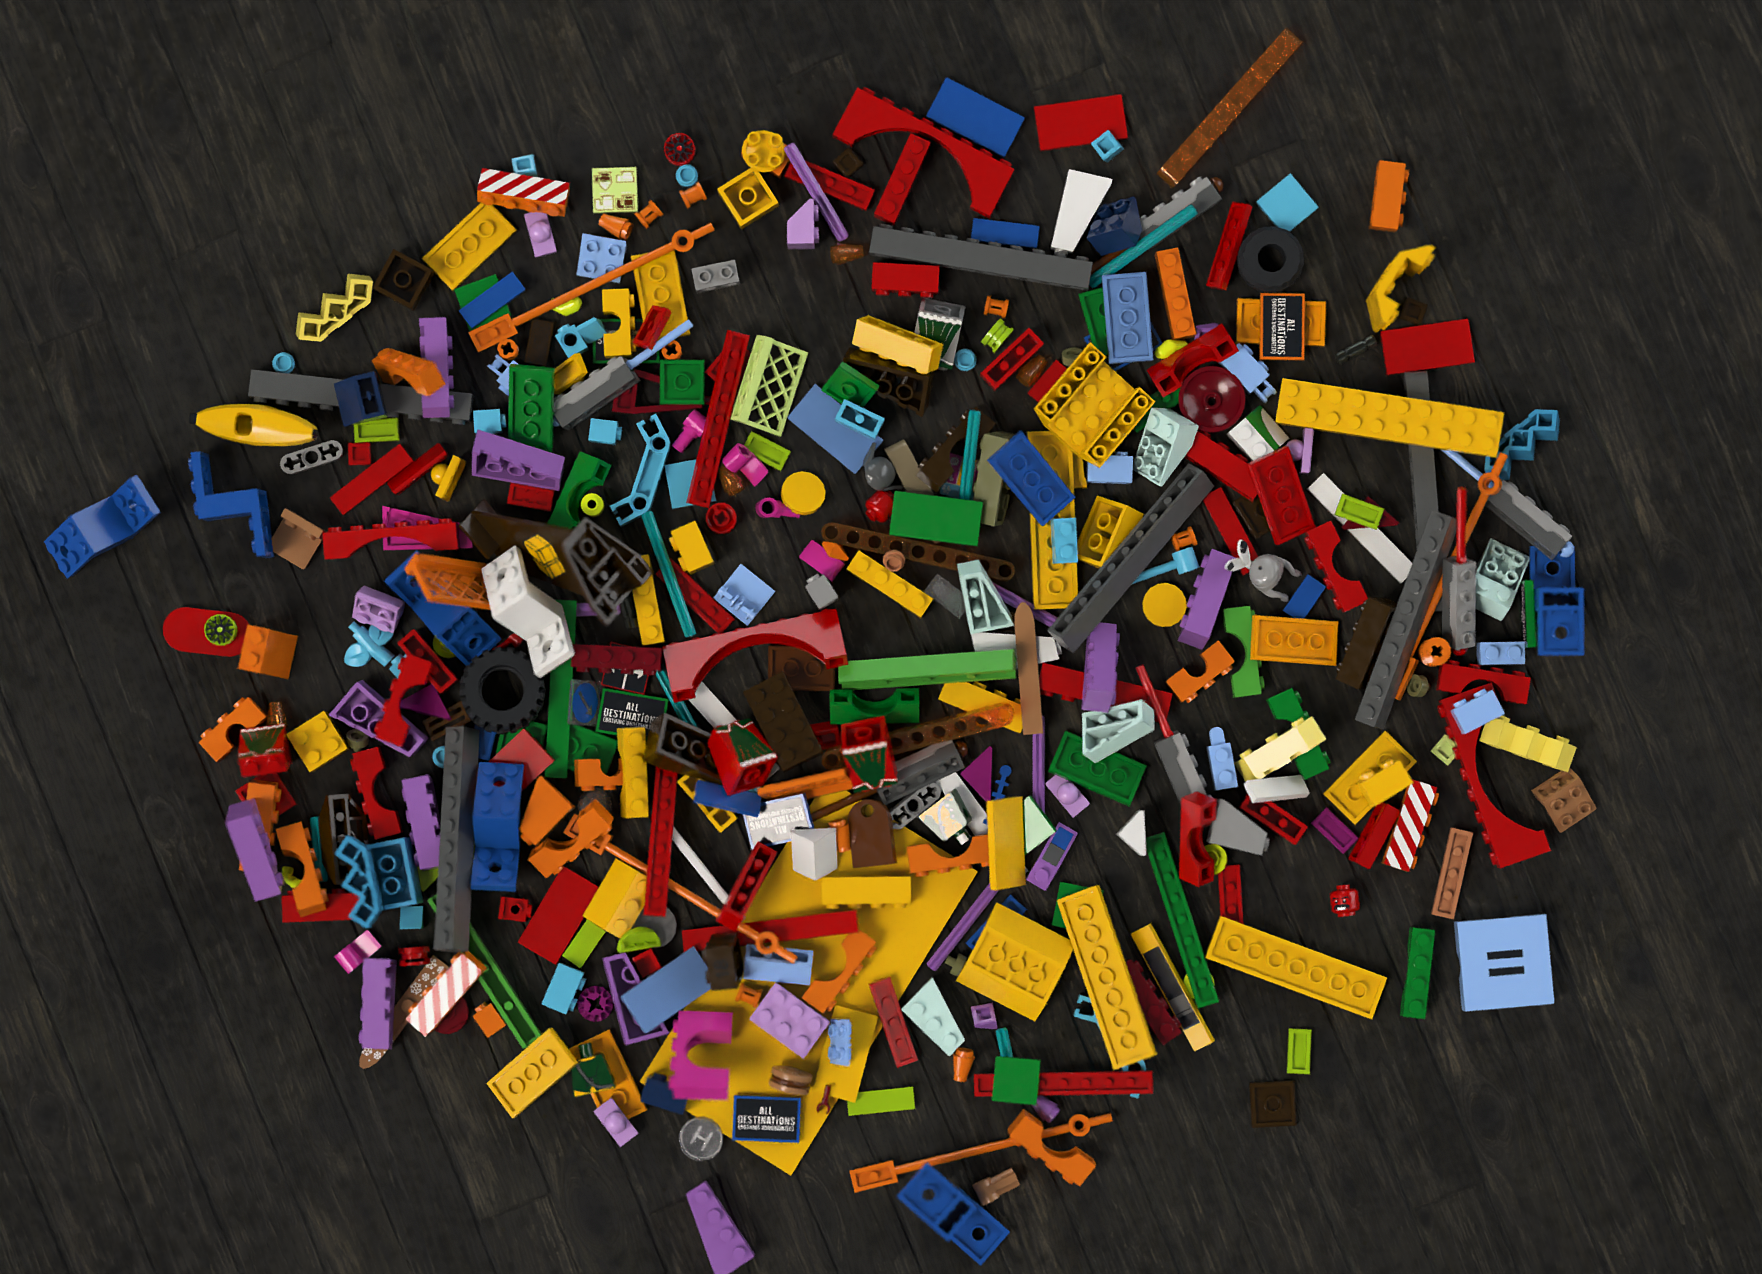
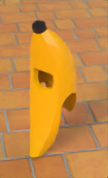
M219 405L206 408L197 413H190L189 416L190 424H196L210 434L254 446H295L317 439L318 429L309 421L266 405Z

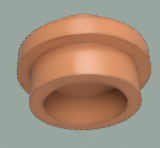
M890 550L884 554L883 564L886 569L895 572L904 566L905 557L900 551Z

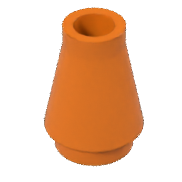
M603 214L599 220V226L609 231L619 240L622 238L627 240L633 229V223H630L629 219Z
M840 818L828 822L829 828H836L838 852L850 850L849 823H846V819Z
M957 1048L956 1052L953 1053L955 1081H967V1076L975 1059L973 1050Z

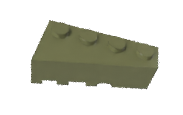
M997 431L986 433L981 439L980 449L982 451L976 466L978 475L973 485V492L975 493L974 501L983 502L982 524L990 526L1003 525L1010 499L1007 490L1010 488L989 464L987 459L1016 435L1014 433Z

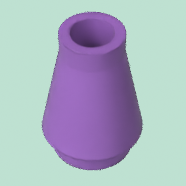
M1042 1095L1038 1096L1037 1105H1031L1043 1122L1045 1120L1048 1123L1052 1122L1061 1111L1057 1107L1058 1104Z

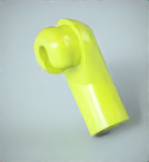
M576 297L552 310L568 316L579 311L582 300Z
M1166 340L1155 349V356L1159 359L1168 358L1171 354L1186 346L1187 342L1182 340Z

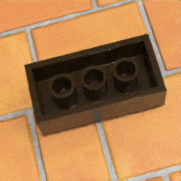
M783 672L743 691L770 747L777 755V761L784 773L824 753Z

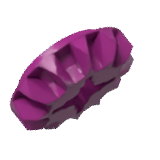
M600 986L586 988L578 998L577 1004L580 1014L592 1022L604 1020L613 1009L611 994ZM601 996L599 1004L603 1010L595 1008L589 1012L592 1004L587 998L595 1000Z

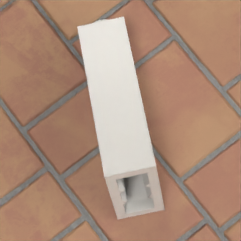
M1069 169L1050 248L1055 250L1054 253H1073L1108 192L1112 179Z
M982 632L971 634L975 652L1014 649L1017 657L1015 635ZM1036 636L1038 664L1058 660V655L1062 654L1061 646L1055 642V639L1053 637Z

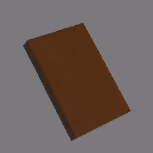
M768 646V679L783 672L793 691L834 690L835 668L827 669L826 664L818 658L795 647Z

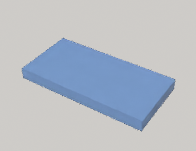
M1146 272L1102 275L1109 364L1153 361Z
M815 384L787 419L851 472L856 474L862 467L863 460L873 442L876 443V450L883 442V439L877 435L874 441L835 422V417L841 404L821 391V388Z
M693 946L624 993L620 998L644 1034H646L711 989L710 984L706 982V970H708V967Z

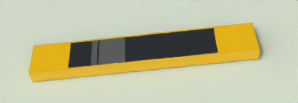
M1150 923L1131 933L1171 1010L1181 1023V1028L1193 1050H1199L1213 1043L1215 1040L1152 924Z

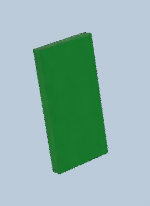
M510 364L508 439L552 453L554 368Z
M895 490L889 535L978 546L983 502Z
M1065 730L1048 772L1130 807L1147 765L1117 752L1094 763L1083 755L1082 737Z

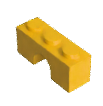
M629 289L602 290L604 315L612 314L621 319L620 328L616 332L604 334V356L606 359L616 356L632 358V352H636V346L632 343L634 338H632L631 330H635V316H631V308H635L634 294H630Z
M684 775L677 782L689 797L694 800L695 784L697 780L702 779ZM697 804L720 833L738 819L731 811Z

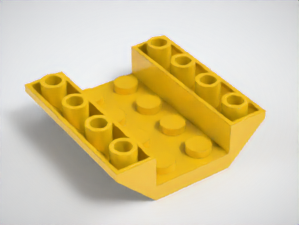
M1430 245L1399 252L1388 264L1366 299L1373 331L1377 333L1380 329L1385 330L1399 313L1395 310L1399 304L1386 297L1396 284L1394 281L1403 272L1412 277L1416 273L1420 274L1428 267L1435 256L1432 254L1433 246Z
M1090 342L1034 407V410L1042 424L1074 454L1100 468L1156 401L1140 387L1134 389L1104 362L1106 356Z
M996 902L979 939L956 981L1036 1021L1057 984L1073 951L1070 939Z

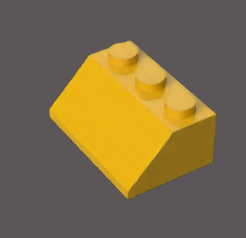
M1097 496L1077 542L1078 560L1100 569L1143 518L1144 514L1128 505Z
M615 858L582 916L621 939L632 928L644 907L647 875Z

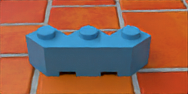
M1535 409L1528 415V418L1504 434V437L1500 440L1497 458L1500 452L1508 455L1499 474L1501 480H1510L1511 460H1534L1536 440L1558 441L1560 419L1557 410ZM1486 457L1485 473L1491 472L1497 458Z
M347 835L335 853L336 856L353 866L341 886L360 897L348 917L368 929L372 928L383 911L372 854L369 846L355 837Z

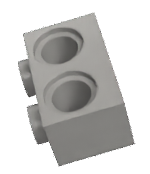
M735 260L692 268L697 293L740 284Z
M816 574L807 580L808 585L805 588L820 611L839 599L825 575L820 577L819 574Z

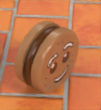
M783 1065L772 1067V1074L769 1079V1085L772 1088L796 1095H806L809 1093V1086L812 1081V1075L809 1072Z

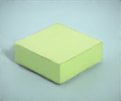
M1444 734L1432 748L1431 752L1448 766L1455 758L1452 748L1456 746L1454 741L1448 739L1447 735Z

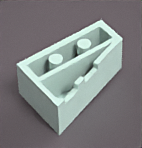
M975 560L957 564L970 634L1014 626L1009 609L980 561Z
M1143 700L1112 706L1109 708L1108 713L1097 711L1082 713L1083 755L1097 763L1154 730V709Z
M931 977L901 1010L950 1056L965 1039L934 979Z

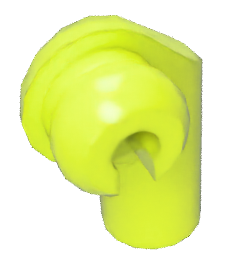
M283 866L281 873L284 882L292 888L297 887L302 880L292 876L294 872L292 867Z

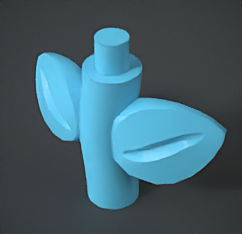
M355 621L348 627L354 632L353 637L357 640V643L351 644L346 651L344 663L347 665L362 667L367 665L371 657H373L385 667L395 657L393 653L382 646L392 640L393 633L381 631L370 625L369 629L364 625L360 627Z

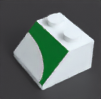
M1258 406L1227 434L1250 462L1277 450L1289 439L1261 406Z

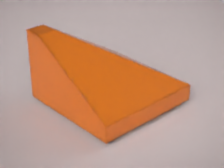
M822 542V546L829 557L848 561L849 558L841 545L832 542Z

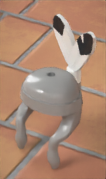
M1240 539L1237 546L1240 558L1229 560L1225 565V569L1236 571L1246 567L1249 569L1250 580L1255 588L1268 597L1280 598L1281 601L1288 602L1289 598L1285 593L1271 589L1281 579L1283 567L1295 577L1302 576L1301 572L1294 569L1289 561L1276 555L1265 554L1251 561L1247 542Z

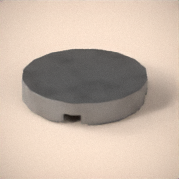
M643 907L632 929L648 927L654 930L660 938L661 946L659 947L665 946L676 933L677 923L674 914L666 907V917L643 916Z

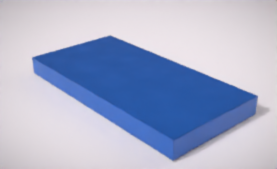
M947 77L926 115V118L1003 158L1025 119Z
M1021 431L987 459L989 464L1042 527L1075 498L1069 488Z

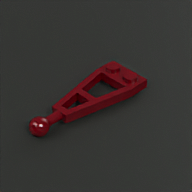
M634 369L639 378L660 384V376ZM637 383L613 400L612 412L646 414L702 409V405L635 407ZM704 395V404L709 405L711 396Z

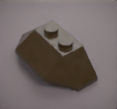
M349 794L327 795L318 818L321 857L324 868L333 884L336 885L343 884L353 868L352 865L335 855L347 835H351L362 843L369 845L366 815L351 799Z

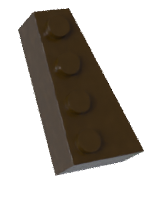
M849 347L843 357V362L878 384L879 388L876 391L878 396L884 399L887 397L897 402L898 406L905 409L907 407L915 411V414L921 417L924 416L929 406L934 371L928 374H921L916 372L915 368L900 366L897 364V361L892 359H882L876 353L864 352L860 349Z
M1368 597L1361 607V617L1353 627V637L1345 647V657L1337 667L1338 674L1336 680L1358 690H1366L1398 603L1385 597Z

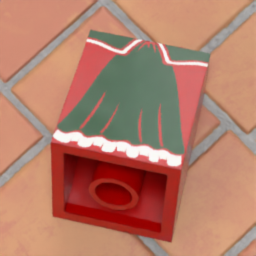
M885 716L841 724L842 753L854 793L898 784L897 767Z
M750 718L741 721L736 720L731 724L715 727L707 742L728 796L763 786L778 758Z
M285 723L240 729L238 760L242 777L283 772L289 769L293 760L286 735Z

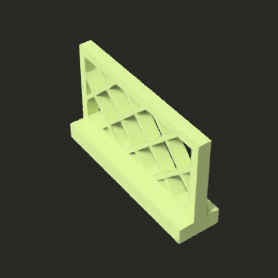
M757 335L730 420L781 437L808 352L773 340V338ZM772 345L777 346L781 352V356L774 360L770 354ZM793 353L799 354L798 364L792 367L788 356ZM784 359L787 370L779 374L775 363ZM771 366L775 376L766 381L763 373L767 367ZM790 373L792 382L790 386L785 388L781 377ZM777 380L781 391L772 395L768 384ZM764 387L768 398L759 402L756 396L757 391ZM783 394L785 404L778 409L774 398ZM770 401L774 412L765 416L761 405ZM757 408L761 419L755 422L749 421L751 411ZM775 415L779 421L776 430L771 429L767 419Z

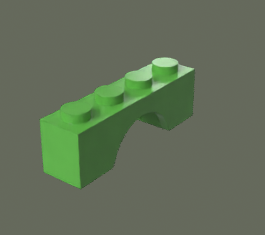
M1250 606L1222 610L1224 631L1236 636L1242 642L1245 649V660L1242 667L1230 676L1233 698L1260 695L1261 690L1265 689L1263 676L1259 677L1258 668L1262 667L1261 661L1250 660L1252 615H1255V611L1250 610Z

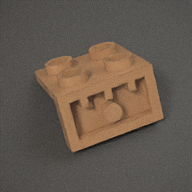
M285 508L281 514L283 520L272 537L273 552L299 568L306 569L323 540L322 533L327 532Z
M1569 768L1568 772H1558L1531 790L1545 807L1560 833L1596 810V806L1580 777L1571 768Z

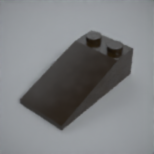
M666 713L651 721L643 761L664 770L723 785L707 743L711 736L710 733Z

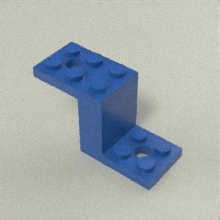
M200 451L190 452L191 458L188 459L190 471H193L194 480H191V489L193 494H196V502H194L195 515H198L199 519L205 521L252 516L249 518L250 530L254 531V539L252 540L253 552L262 558L274 557L267 492L260 489H250L214 494L209 454Z
M135 475L129 478L112 496L71 515L44 543L48 552L52 554L58 563L60 571L68 579L74 576L92 558L134 538L161 512L139 477Z
M1529 546V580L1534 581L1535 613H1537L1538 655H1584V588H1575V546L1571 556L1561 557L1562 551H1560L1553 561L1535 546ZM1549 562H1554L1558 566V571L1555 575L1549 574L1546 570ZM1559 626L1566 629L1567 635L1564 639H1558L1555 636V629Z
M416 550L384 581L413 609L432 633L466 666L470 665L471 659L475 656H480L484 650L488 649L490 651L502 638L472 607L427 601L417 579L410 582L415 576L407 575L404 569L414 554L419 553ZM476 638L473 643L469 644L472 639Z
M479 762L473 811L475 842L471 889L516 892L521 847L520 836L522 835L519 829L521 826L520 801L524 764ZM497 781H503L505 785L502 787H497L494 785V783ZM494 866L501 868V870L496 873L491 872L489 869Z
M927 1162L897 1195L903 1203L947 1241L951 1239L980 1266L1010 1233L1007 1228L960 1187L957 1189ZM926 1188H932L935 1191V1197L930 1201L922 1197V1192ZM979 1227L985 1231L983 1239L976 1240L972 1237V1231L975 1228Z

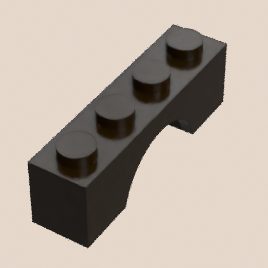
M975 406L973 410L981 412L977 445H979L984 434L989 433L996 423ZM968 409L959 419L962 421L958 427L953 425L946 433L948 439L944 443L939 441L932 449L934 455L930 459L925 457L918 465L920 471L916 476L936 493L954 473L950 463V452L954 446L966 441Z

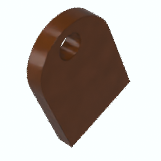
M875 799L859 801L852 807L848 816L853 868L897 864L892 816L889 809L884 803ZM867 804L873 808V813L870 817L864 811Z

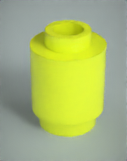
M590 493L583 497L581 508L586 515L596 517L603 512L604 502L599 495ZM591 500L596 502V507L593 509L588 507V502Z

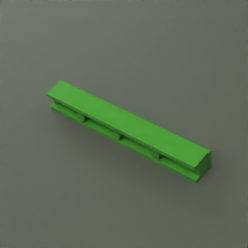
M1014 649L848 661V665L838 667V682L842 684V689L862 690L1015 679L1017 657Z
M437 894L427 900L435 913ZM470 923L468 951L487 967L478 980L521 1047L527 1048L542 1033Z

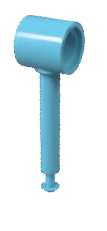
M1193 547L1172 553L1173 561L1142 571L1132 584L1177 569L1180 575L1199 568L1200 566Z

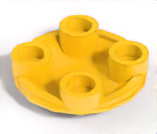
M766 130L750 132L742 146V156L746 164L759 172H771L779 168L786 154L782 137L777 133Z

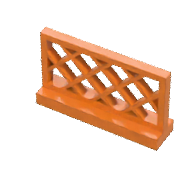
M415 553L404 568L407 575L416 577L429 602L491 610L481 571L487 565L486 563Z
M847 767L764 785L762 788H757L758 795L766 800L805 792L807 799L852 790L853 787Z

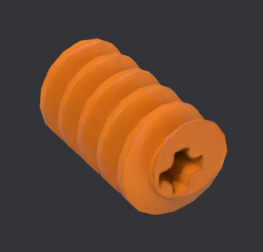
M1440 637L1427 639L1418 648L1420 661L1430 667L1445 663L1451 654L1449 643ZM1433 648L1438 650L1435 656L1431 655Z

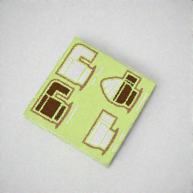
M636 167L592 168L593 213L638 212Z

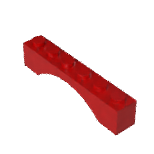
M452 518L439 519V524H430V520L416 521V526H408V522L394 523L395 527L386 528V524H373L372 529L365 530L363 525L350 526V531H341V527L328 528V533H322L324 560L350 558L357 550L368 543L387 537L415 539L428 545L435 551L460 549L458 522L452 523Z

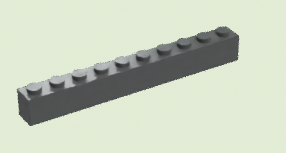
M879 224V227H873L869 250L872 256L1088 291L1093 262H1088L1089 258L1076 256L1075 259L1067 258V254L1055 252L1054 256L1046 255L1044 250L1032 249V252L1023 251V247L1010 245L1009 249L1001 247V244L996 242H988V245L979 244L980 240L967 238L966 241L957 240L958 237L954 235H945L942 238L936 237V233L930 231H923L922 234L914 233V229L901 227V231L894 230L891 225Z
M251 370L248 396L254 398L253 402L267 403V400H275L276 405L289 406V402L298 403V407L302 408L320 405L321 410L333 411V407H339L334 383L340 382L342 379ZM380 384L388 417L399 418V414L408 415V419L421 420V417H423L422 394L417 393L413 387ZM449 391V395H454V409H450V417L430 418L431 422L443 423V419L452 420V424L465 425V421L471 422L474 395Z
M1188 463L1047 631L1060 646L1072 653L1078 649L1212 490L1214 485L1202 470Z
M1433 510L1430 514L1355 720L1384 730L1442 573L1443 558H1447L1457 532V519Z
M465 726L446 727L434 949L446 952H468L471 877L474 850L473 811L478 774L480 730Z

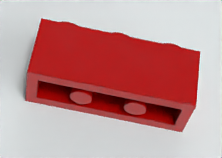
M873 262L872 291L876 292V295L889 296V292L898 293L900 297H911V293L920 294L921 298H933V295H938L939 266Z
M1028 328L980 373V376L996 391L1044 346V343Z
M416 629L410 631L397 643L406 654L434 663L428 680L440 694L443 695L459 681L456 675Z
M1248 793L1238 806L1239 809L1293 845L1297 844L1308 827L1271 801L1252 803Z

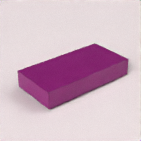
M1327 807L1311 822L1342 854L1358 839Z

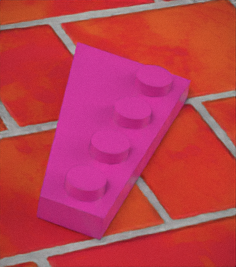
M382 506L383 524H386V528L395 527L394 523L408 522V526H416V521L430 520V524H439V518ZM458 527L460 549L473 548V543ZM406 537L383 538L384 551L432 549L415 539Z

